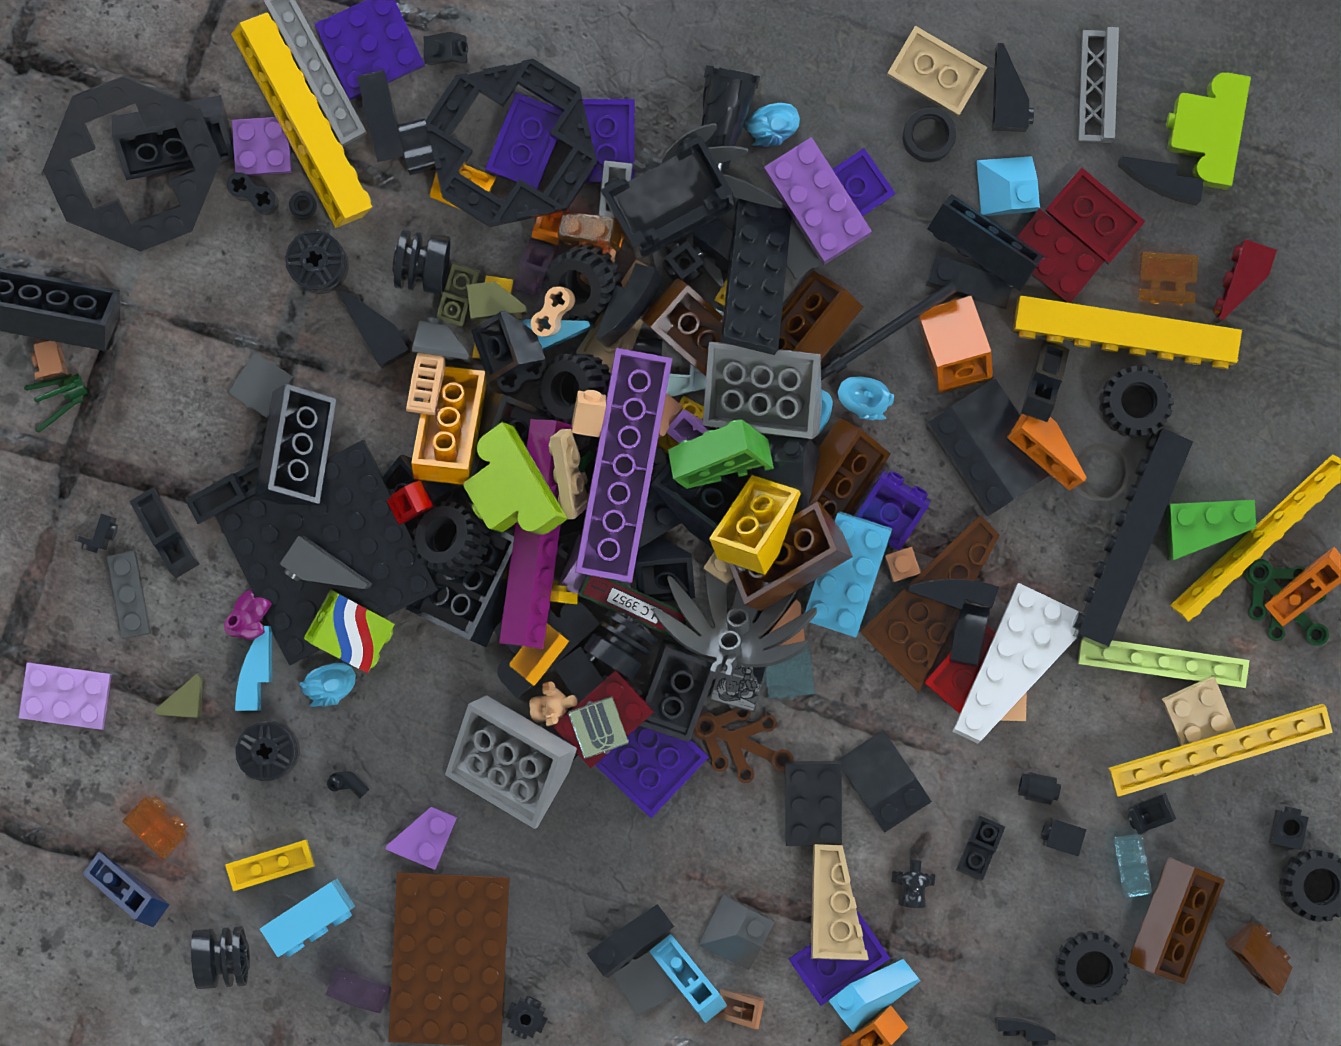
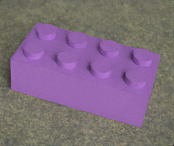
M812 137L764 167L765 176L823 266L871 236V229Z

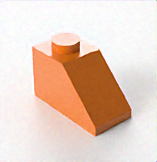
M890 1005L855 1033L853 1032L847 1036L840 1044L842 1046H891L907 1030L908 1026Z

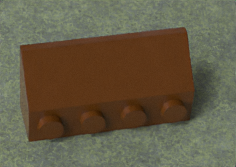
M813 270L782 309L778 349L821 354L822 360L863 306L846 289Z
M840 417L818 448L820 456L809 506L815 502H820L834 522L839 511L851 514L891 454L863 430Z
M815 502L792 516L780 553L765 575L731 563L728 564L744 604L762 611L853 556L843 532L820 502Z
M1168 857L1167 863L1162 869L1156 891L1152 895L1146 917L1142 921L1136 943L1131 949L1128 963L1153 974L1185 984L1225 879Z

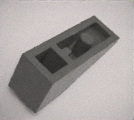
M298 536L280 565L286 568L284 573L296 581L302 579L361 589H369L373 584L305 536Z

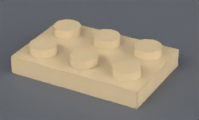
M915 26L888 71L887 76L959 117L987 67Z
M1213 676L1161 699L1180 746L1236 730L1217 681ZM1202 771V772H1199V773H1196V774H1193V775H1194V776H1197V775H1199V774H1201V773H1203V772H1206V771Z

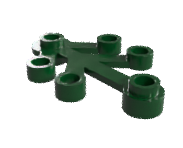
M1257 559L1245 569L1246 580L1253 585L1252 605L1248 609V616L1255 621L1262 620L1266 616V609L1263 606L1264 587L1272 595V598L1283 589L1273 579H1290L1292 581L1295 579L1293 576L1294 571L1299 569L1303 572L1305 568L1302 566L1272 568L1270 563L1264 559ZM1257 567L1263 570L1261 578H1257L1254 575V570ZM1326 595L1316 601L1315 604L1322 603L1326 599ZM1255 607H1259L1262 611L1261 616L1258 618L1252 613ZM1304 612L1294 618L1305 631V639L1309 644L1320 646L1327 642L1329 631L1325 625L1320 623L1314 624ZM1271 614V626L1267 629V636L1272 641H1280L1285 637V629ZM1275 627L1279 628L1281 632L1278 638H1274L1271 633ZM1314 629L1320 632V637L1317 640L1311 637V632Z

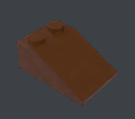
M677 277L641 320L706 376L709 342L722 343L723 316L689 285Z
M1250 922L1225 944L1263 988L1279 995L1283 991L1293 968L1288 963L1291 957L1280 945L1276 948L1269 940L1272 935L1262 924L1257 926L1255 923Z

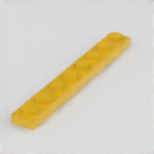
M1332 454L1256 525L1255 529L1250 530L1170 605L1172 609L1188 622L1193 617L1198 616L1208 603L1218 597L1234 579L1239 578L1243 571L1255 560L1259 559L1264 551L1274 542L1280 540L1284 533L1292 525L1300 521L1305 513L1315 504L1322 501L1334 486L1341 483V459Z
M1320 704L1109 767L1108 769L1115 795L1119 797L1332 733L1327 708L1324 704Z

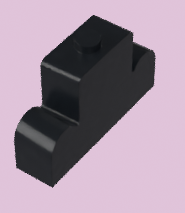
M582 603L565 604L561 609L560 618L549 608L547 624L568 639L569 643L544 675L599 626L600 622ZM502 622L498 624L494 629L495 633L499 637L501 634ZM506 644L515 655L522 648L521 646ZM506 658L498 666V677L518 699L533 685L510 667L509 663L513 658Z

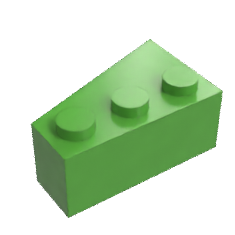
M742 419L733 420L724 427L706 431L702 436L682 441L678 446L668 449L673 479L686 489L722 481L721 476L738 472L739 477L748 475L747 470L764 466L765 471L774 469L768 439Z
M1255 500L1167 505L1165 514L1168 561L1178 559L1255 529Z

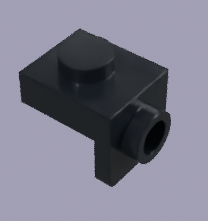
M446 32L423 36L424 64L437 65L449 62L463 64L468 62L467 53L469 48L465 35Z
M101 514L93 540L76 536L75 541L82 543L81 549L97 553L98 548L107 550L109 540H114L118 530V525L115 524L117 518Z
M1166 793L1136 803L1128 809L1129 823L1133 829H1136L1138 835L1176 820Z

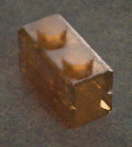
M564 211L561 216L558 239L567 245L578 246L582 244L584 246L592 244L593 248L599 246L603 250L608 248V250L614 249L616 252H619L623 233L615 218H602L601 216Z
M146 796L122 822L164 860L189 836V833L185 830L188 825L177 815L172 818L165 811L167 805L160 798L155 796L152 799L150 796Z

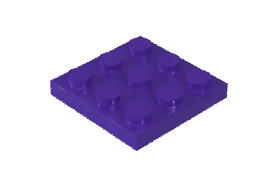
M365 0L315 23L349 100L361 96L357 75L385 69L387 81L390 83L425 67L395 0Z
M638 726L626 737L627 743L613 748L595 766L652 818L709 756L691 739L690 742Z

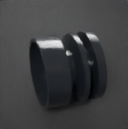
M319 230L305 231L296 236L288 245L285 255L286 268L291 278L305 291L314 294L330 293L339 288L346 279L349 269L348 256L340 243L329 233ZM315 254L322 258L318 261L319 266L317 267L309 263L313 260V255Z
M402 230L393 257L394 287L402 289L405 279L408 277V289L413 291L417 280L422 279L424 292L442 295L449 267L451 238L449 236L432 234L427 246H423L421 232H416L413 244H411V232Z
M608 609L605 615L615 621L613 626L601 620L599 625L608 634L606 637H602L593 633L583 649L633 680L642 666V663L633 655L636 651L649 655L651 651L640 645L644 639L655 645L658 639L651 634L646 626L629 615Z
M276 721L259 722L246 728L239 736L235 747L236 760L240 769L250 778L259 781L279 779L289 774L296 766L300 756L299 741L295 733L282 723ZM264 743L266 747H271L273 750L268 755L269 759H267L266 755H260V750L264 749Z
M243 926L234 927L233 936H231L229 927L223 928L220 941H217L214 929L193 931L191 938V963L193 979L197 989L216 988L219 975H223L227 987L233 986L234 975L238 986L247 985L248 971L250 969V949Z

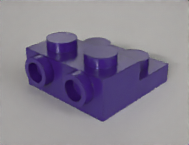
M883 471L855 516L892 528L888 544L900 551L927 510L931 500L927 498L928 493L919 486L911 488L904 484L905 479L897 472L890 471L888 474Z

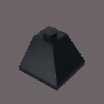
M500 311L471 330L488 382H494L529 369L545 359L542 346L533 330L506 311Z
M400 455L383 476L391 494L409 484L421 481L432 504L437 503L441 505V501H446L455 490L450 483L414 479L411 464L412 458L406 455ZM422 513L406 522L409 530L418 525L416 521L418 518H423L424 515Z
M662 537L656 538L638 549L636 570L639 592L658 601L674 600L667 578L671 576L691 599L695 598L691 553Z

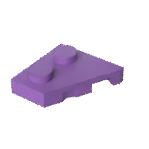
M430 807L386 846V850L436 870L457 817Z

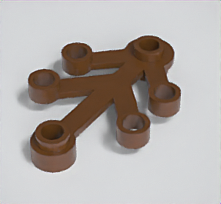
M735 707V709L718 716L708 712L700 713L693 733L697 738L706 741L712 757L711 764L715 771L722 772L728 767V760L721 754L716 737L728 743L738 769L737 777L742 783H749L754 777V772L748 767L742 749L771 761L772 766L780 772H785V765L781 766L777 763L778 756L785 755L788 758V762L794 761L793 755L788 750L779 749L774 751L747 739V737L763 731H773L777 725L776 719L773 716L765 715L760 721L734 731H729L720 726L736 719L746 720L750 717L751 712L748 711L745 717H739L737 714L738 708ZM766 718L773 720V726L770 729H766L763 726V720ZM703 721H709L711 724V729L707 732L700 729V724ZM717 758L725 760V766L721 769L715 767L714 762ZM743 769H748L751 772V777L748 780H743L740 777V772Z

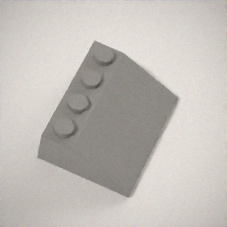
M709 342L703 426L721 428L733 420L742 419L760 433L813 439L819 434L822 408L821 354L778 349L775 355L726 343Z
M486 695L468 704L445 775L536 829L569 773L577 748Z

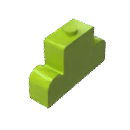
M1220 73L1209 83L1207 87L1208 97L1181 93L1175 100L1173 113L1168 114L1166 129H1169L1170 133L1167 150L1173 153L1200 157L1201 159L1194 165L1193 177L1203 179V186L1228 190L1232 186L1251 80L1250 76Z
M501 422L481 437L477 444V452L483 460L490 462V464L465 481L464 488L474 503L472 505L473 511L480 519H483L489 529L504 532L519 522L522 529L544 535L568 519L514 426Z

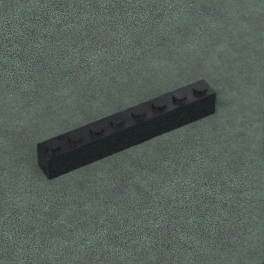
M1163 428L1156 434L1152 433L1146 444V449H1149L1147 457L1140 460L1135 474L1139 475L1136 484L1130 485L1125 499L1128 500L1125 510L1121 509L1116 517L1114 525L1118 527L1115 535H1110L1104 547V551H1107L1106 557L1103 562H1098L1093 576L1097 577L1093 588L1089 586L1084 595L1083 602L1086 605L1083 613L1078 612L1072 625V628L1076 629L1073 634L1074 637L1102 649L1110 646L1193 441Z

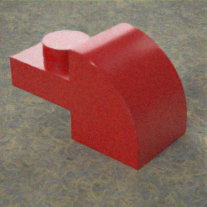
M421 481L401 488L392 494V497L387 499L399 525L433 507Z

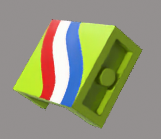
M330 589L304 639L312 645L368 673L377 664L380 657L379 652L384 643L391 639L395 624Z

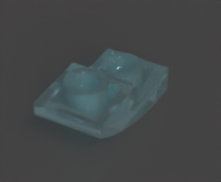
M1142 834L1115 837L1114 844L1124 898L1152 893Z

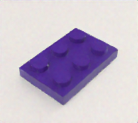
M516 92L485 170L515 183L521 179L538 190L557 143V140L550 136V132L563 112Z
M583 99L597 160V166L585 184H602L604 161L634 163L635 99ZM632 168V173H631V180L634 179V169H633V168Z
M865 148L832 169L862 217L896 194Z
M858 911L859 925L861 924L862 938L869 960L811 959V943L788 958L820 1006L828 1002L850 983L861 979L890 959Z

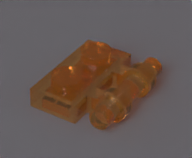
M1142 252L1139 281H1149L1151 283L1150 289H1139L1138 300H1149V303L1158 304L1159 301L1174 302V305L1195 303L1196 293L1185 292L1186 284L1197 283L1198 255ZM1160 283H1176L1175 291L1160 290Z

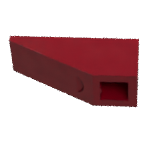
M1246 239L1240 243V246L1235 245L1230 258L1231 261H1234L1231 272H1226L1222 282V287L1225 288L1223 297H1218L1214 306L1213 313L1217 314L1215 322L1219 323L1224 320L1269 276L1277 249Z

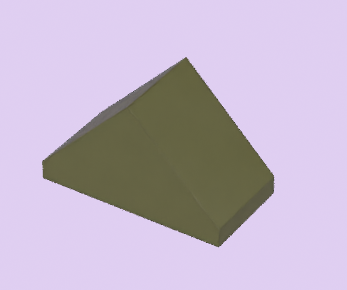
M196 674L156 708L154 710L155 713L166 716L202 717L205 679L203 675Z

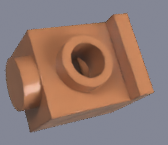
M35 339V344H33L35 352L31 353L35 369L39 368V372L34 373L35 378L42 381L68 375L61 343Z

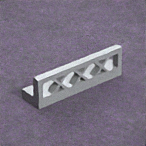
M1107 27L1105 31H1082L1078 141L1111 143L1115 139L1119 27ZM1088 37L1104 38L1103 50L1096 56L1088 48ZM1089 55L1092 58V60L1087 64V58ZM1101 55H1103V63L1098 59ZM1094 62L1103 70L1102 77L1096 83L1087 76V68ZM1101 82H1102V91H1101V89L1098 87V85H1099ZM1088 83L1091 87L1086 91V85ZM1093 89L1102 98L1101 105L1094 111L1086 103V96ZM1100 109L1101 118L1096 114ZM1087 110L1090 115L1085 119V112ZM1092 117L1101 125L1100 135H1085V123Z

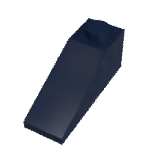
M102 852L97 853L83 873L87 879L135 921L153 928L170 905L153 889Z

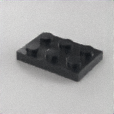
M841 761L785 762L786 846L842 845Z

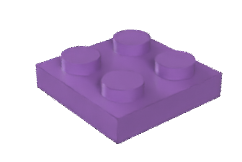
M276 117L232 120L235 173L242 172L248 176L292 173L291 146Z

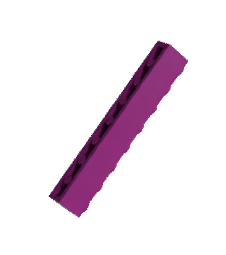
M531 419L527 450L558 501L559 489L558 483L555 482L553 476L555 465L553 456L549 452L550 437L559 430H572V425L554 420ZM519 522L516 523L499 643L543 649L561 524L549 533L539 535L522 529Z

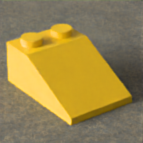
M752 475L709 538L717 558L765 575L780 553L801 494L800 491Z

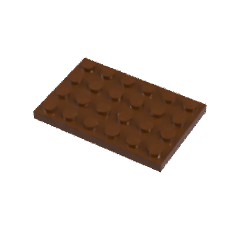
M397 872L388 1042L502 1046L510 877Z

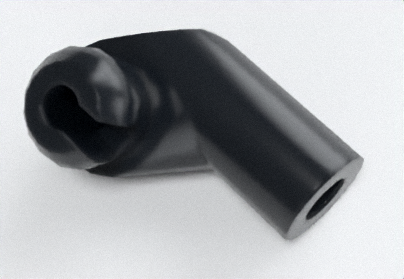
M351 771L335 772L327 780L329 790L336 792L338 790L351 789L359 799L370 790Z

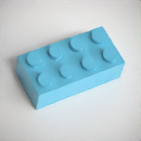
M839 511L835 523L843 532L853 557L816 578L805 613L817 607V614L810 623L857 637L892 528Z

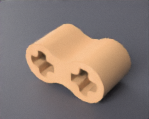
M553 287L548 290L545 295L544 307L531 320V328L536 335L549 337L556 335L560 331L562 316L571 310L575 303V296L570 289ZM563 294L564 305H557L558 300L555 299V296ZM549 318L550 329H543L544 325L541 323V320Z

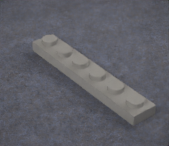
M264 0L342 146L367 134L296 1Z

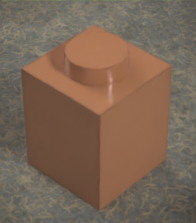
M912 547L883 557L892 583L920 574Z

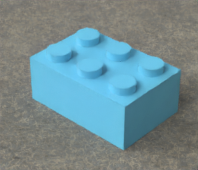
M337 878L261 927L260 931L277 957L285 954L288 958L305 947L303 941L307 938L313 942L329 930L326 926L330 923H333L336 927L351 917L350 910L355 905Z

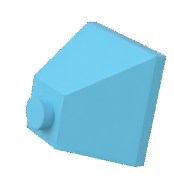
M1032 156L976 161L980 213L982 215L1036 212L1040 208L1038 179Z

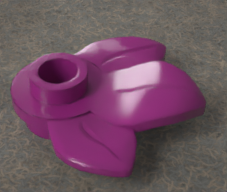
M252 589L244 592L235 602L233 612L225 620V632L231 637H244L247 640L261 636L265 633V630L260 620L272 603L264 598H256Z

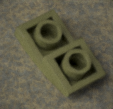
M457 263L452 264L437 312V319L459 326L464 325L469 310L467 285L477 284L480 270Z

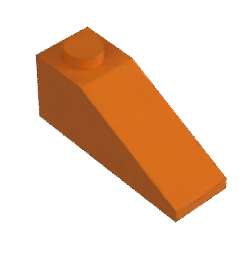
M1022 414L1007 438L1069 491L1083 483L1087 477L1057 422L1051 417L1048 422Z
M1333 547L1264 605L1282 626H1285L1341 583V554Z

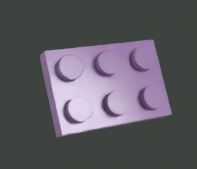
M27 663L19 718L104 730L112 674Z

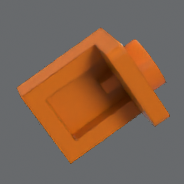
M569 209L564 212L537 217L531 237L558 245L567 222Z

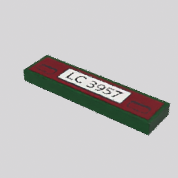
M585 575L578 591L579 596L613 611L625 613L641 624L670 637L672 636L654 616V607L684 625L687 622L680 610L612 579Z

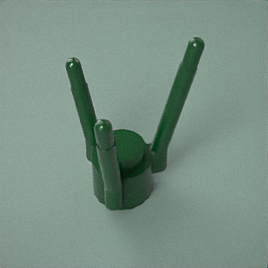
M70 373L60 378L37 382L24 387L28 391L59 384V388L35 397V402L61 393L66 400L72 399L38 426L36 432H41L74 405L84 401L82 396L88 392L79 373L73 376Z

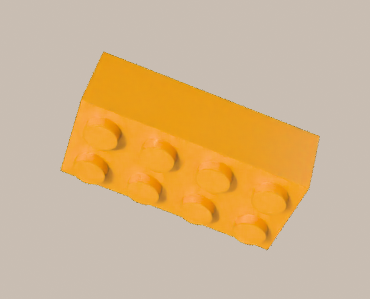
M445 367L435 415L420 414L411 463L414 479L464 485V482L471 478L487 390L485 371ZM427 377V380H434V378ZM425 388V391L432 392V389ZM423 399V402L430 403V399Z

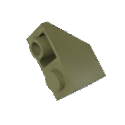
M496 282L467 285L470 317L472 321H478V325L500 311H506L519 321L522 320V315H528L527 307Z

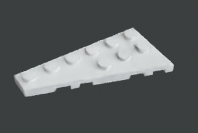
M1018 583L952 732L978 744L1077 638L1073 636L1076 629L1072 628V625L1079 611Z

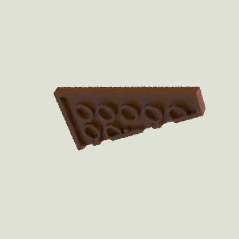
M981 515L963 530L920 574L859 631L917 692H919L960 610L906 592L910 585L933 580L965 579L976 581L999 537L996 530Z

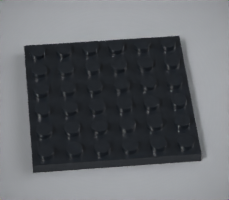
M361 440L327 458L320 503L318 505L278 504L252 496L216 515L219 525L255 597L267 599L272 603L265 617L289 666L322 650L306 641L304 636L330 589L383 618L439 591L429 568L423 565L414 554L416 548L412 547L414 538L406 522L398 524L387 502V499L392 497V494L365 440ZM298 536H305L373 584L369 589H361L302 579L296 581L284 573L286 568L280 565Z

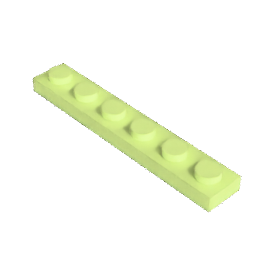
M1081 640L1078 664L1199 682L1213 676L1217 684L1246 688L1249 660L1113 640L1106 649Z

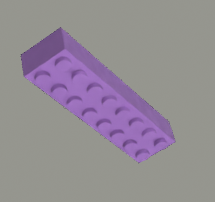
M620 348L615 350L606 398V409L597 447L575 573L632 583L672 358Z

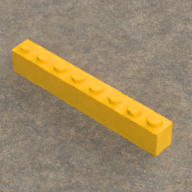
M268 12L240 22L231 35L335 228L364 217L372 208L370 197L359 183L356 170L350 166L345 157L343 146L337 142L331 131L330 122L323 116L316 96L310 92L303 72L297 68L290 48L283 42L277 24L271 19Z
M1019 296L1017 299L1012 331L1018 332L1019 337L1025 339H1035L1037 335L1047 337L1046 341L1062 344L1063 340L1074 341V346L1090 348L1091 344L1102 345L1101 350L1118 352V348L1128 349L1129 354L1135 356H1146V352L1157 354V359L1173 361L1174 357L1185 358L1184 363L1201 365V361L1212 362V367L1219 369H1229V365L1232 366L1237 363L1242 334L1240 329L1027 296Z

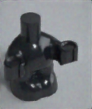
M910 860V871L904 874L902 871H892L891 882L902 886L898 902L900 906L909 908L926 907L925 888L935 885V874H923L921 872V860Z

